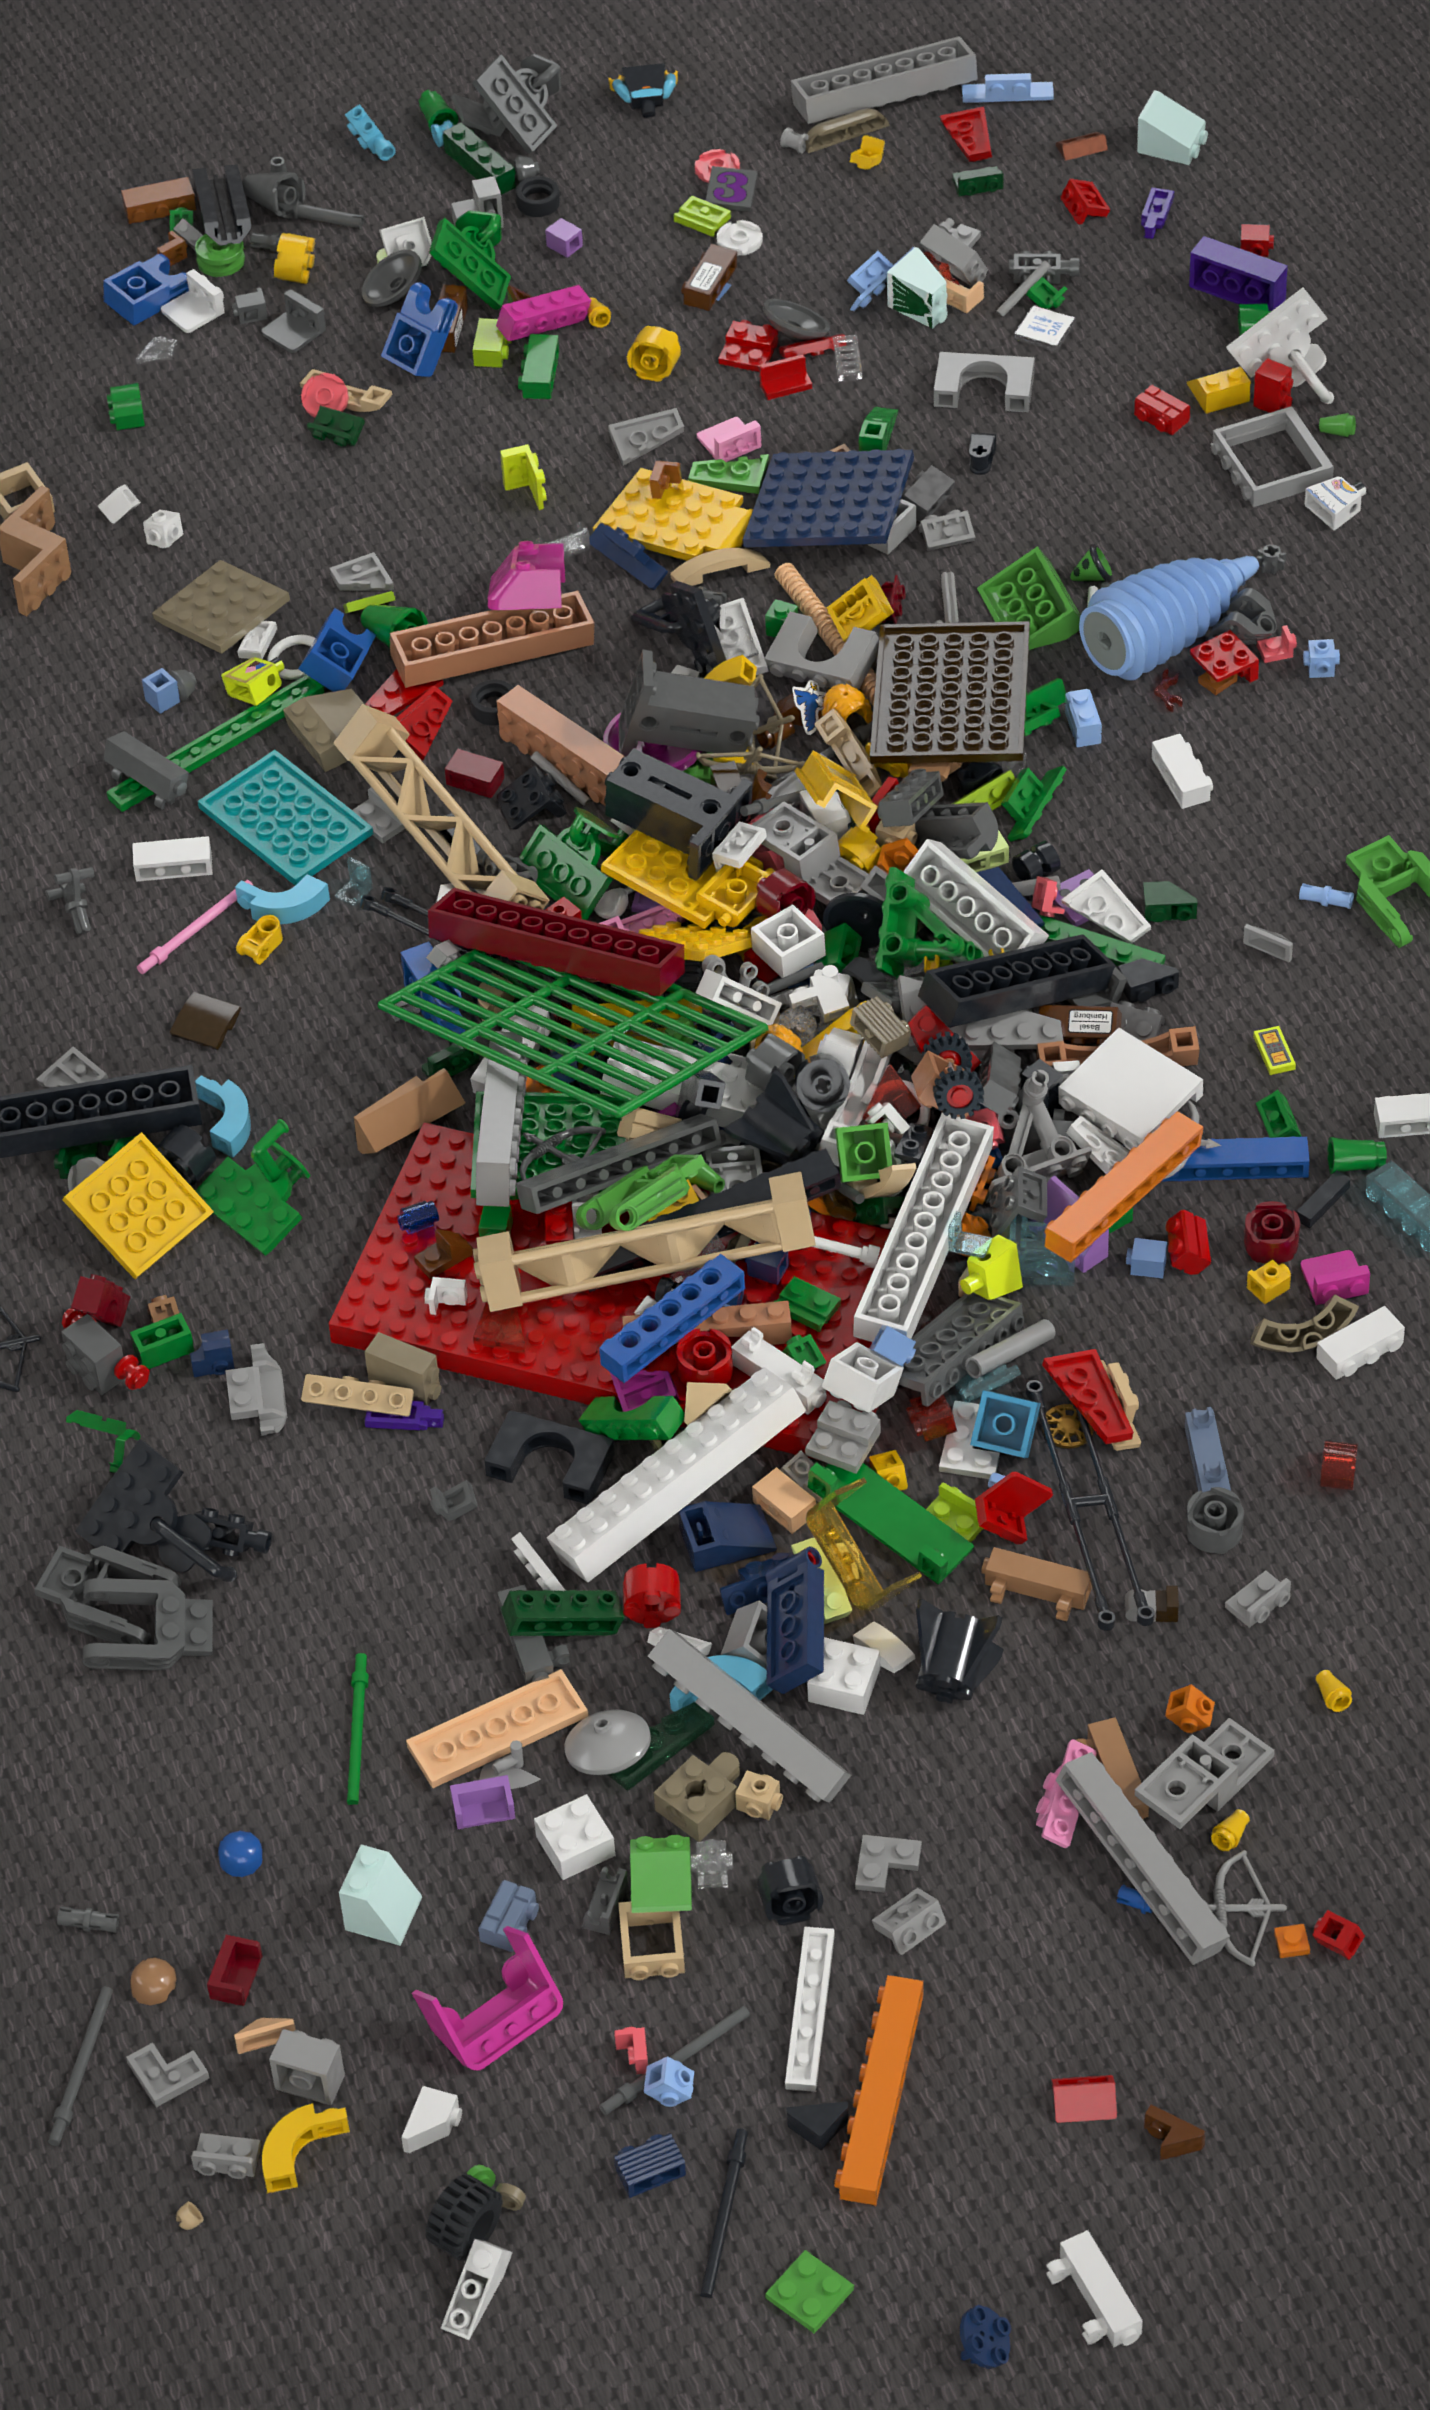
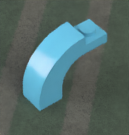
M308 874L295 887L279 893L263 891L242 880L235 886L237 902L244 909H251L252 919L256 921L262 916L273 915L279 919L280 924L298 922L318 912L330 900L328 884Z
M201 1075L195 1081L198 1098L224 1113L221 1120L210 1130L212 1147L233 1158L247 1142L251 1130L247 1099L242 1090L232 1081L227 1080L220 1086L215 1080H209Z
M732 1655L708 1657L759 1700L773 1690L766 1686L767 1670L749 1659ZM675 1686L670 1693L671 1710L680 1715L698 1697L691 1691L685 1694Z

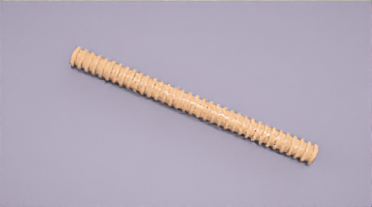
M782 564L775 571V578L798 606L802 614L812 617L819 636L834 656L837 655L845 642L826 607L793 564ZM870 668L860 690L874 707L876 673Z

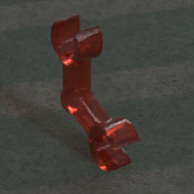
M926 251L923 253L936 270L941 272L943 278L960 286L959 282L952 277L947 263L936 260L930 252Z
M1169 669L1163 671L1162 681L1154 689V694L1166 703L1168 711L1173 712L1174 705L1172 703H1177L1182 707L1183 700L1180 696L1171 695L1167 690L1171 685H1175L1178 682L1179 673L1175 677L1170 678L1168 677Z

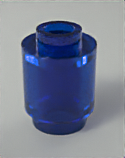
M424 1200L401 1208L397 1221L402 1231L406 1230L408 1234H412L434 1226V1223L439 1221V1214L433 1201L426 1202Z

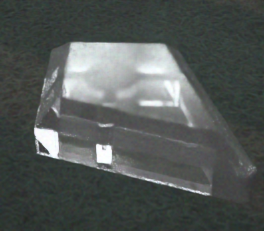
M163 336L153 338L136 358L137 364L171 360L177 340L166 339Z

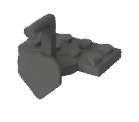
M501 54L472 82L527 153H532L557 127V124L544 109L548 96L557 93L561 89L560 66L557 63L536 54H531L522 60L521 69L515 72Z

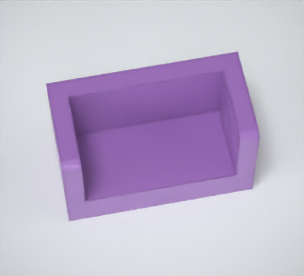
M508 1775L450 1786L457 1829L515 1819L514 1803Z

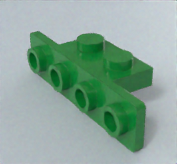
M1057 678L1027 693L1025 736L1031 734L1032 730L1040 726L1051 724L1052 720L1061 716L1057 706L1065 702L1066 694L1062 679Z
M1064 765L1047 771L1041 782L1029 768L1020 771L1001 803L1016 821L1007 837L1010 842L1018 839L1023 840L1032 833L1031 828L1042 816V810L1052 799V793L1055 788L1063 781L1062 777L1067 770Z

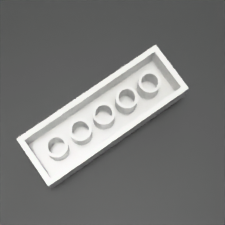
M926 839L904 870V873L915 879V889L929 898V909L962 938L972 941L975 946L979 947L984 957L989 956L988 951L992 949L993 954H999L1001 948L1004 949V952L1043 944L1049 937L1045 931L941 842Z

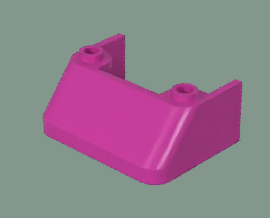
M532 541L519 542V545L514 547L491 577L488 592V608L491 610L562 608L561 582H565L564 544H533Z
M509 1926L503 1928V1931L516 1954L509 1958L502 1968V1977L507 1988L461 2020L454 2009L441 2007L436 1997L419 1990L412 1992L433 2033L465 2067L472 2070H481L558 2016L563 2007L562 1996L529 1934Z

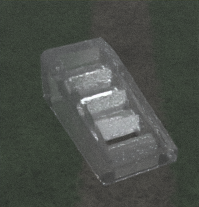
M856 334L833 337L838 382L862 380L863 373ZM852 342V345L839 347V343ZM853 350V353L840 354V351ZM854 358V361L842 362L841 360ZM855 366L856 369L843 370V367Z

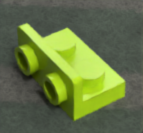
M942 1482L939 1486V1496L926 1510L966 1540L972 1542L983 1530L978 1524L975 1500L964 1495L958 1488L951 1487Z

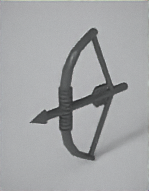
M591 1126L574 1127L558 1134L556 1133L545 1141L539 1139L537 1135L522 1132L528 1142L538 1145L522 1160L519 1168L522 1181L527 1179L525 1173L528 1165L534 1159L537 1160L547 1152L562 1159V1165L581 1159L575 1154L567 1155L555 1148L562 1140L573 1135L583 1133L597 1134L583 1158L589 1156L601 1136L605 1135L606 1129Z

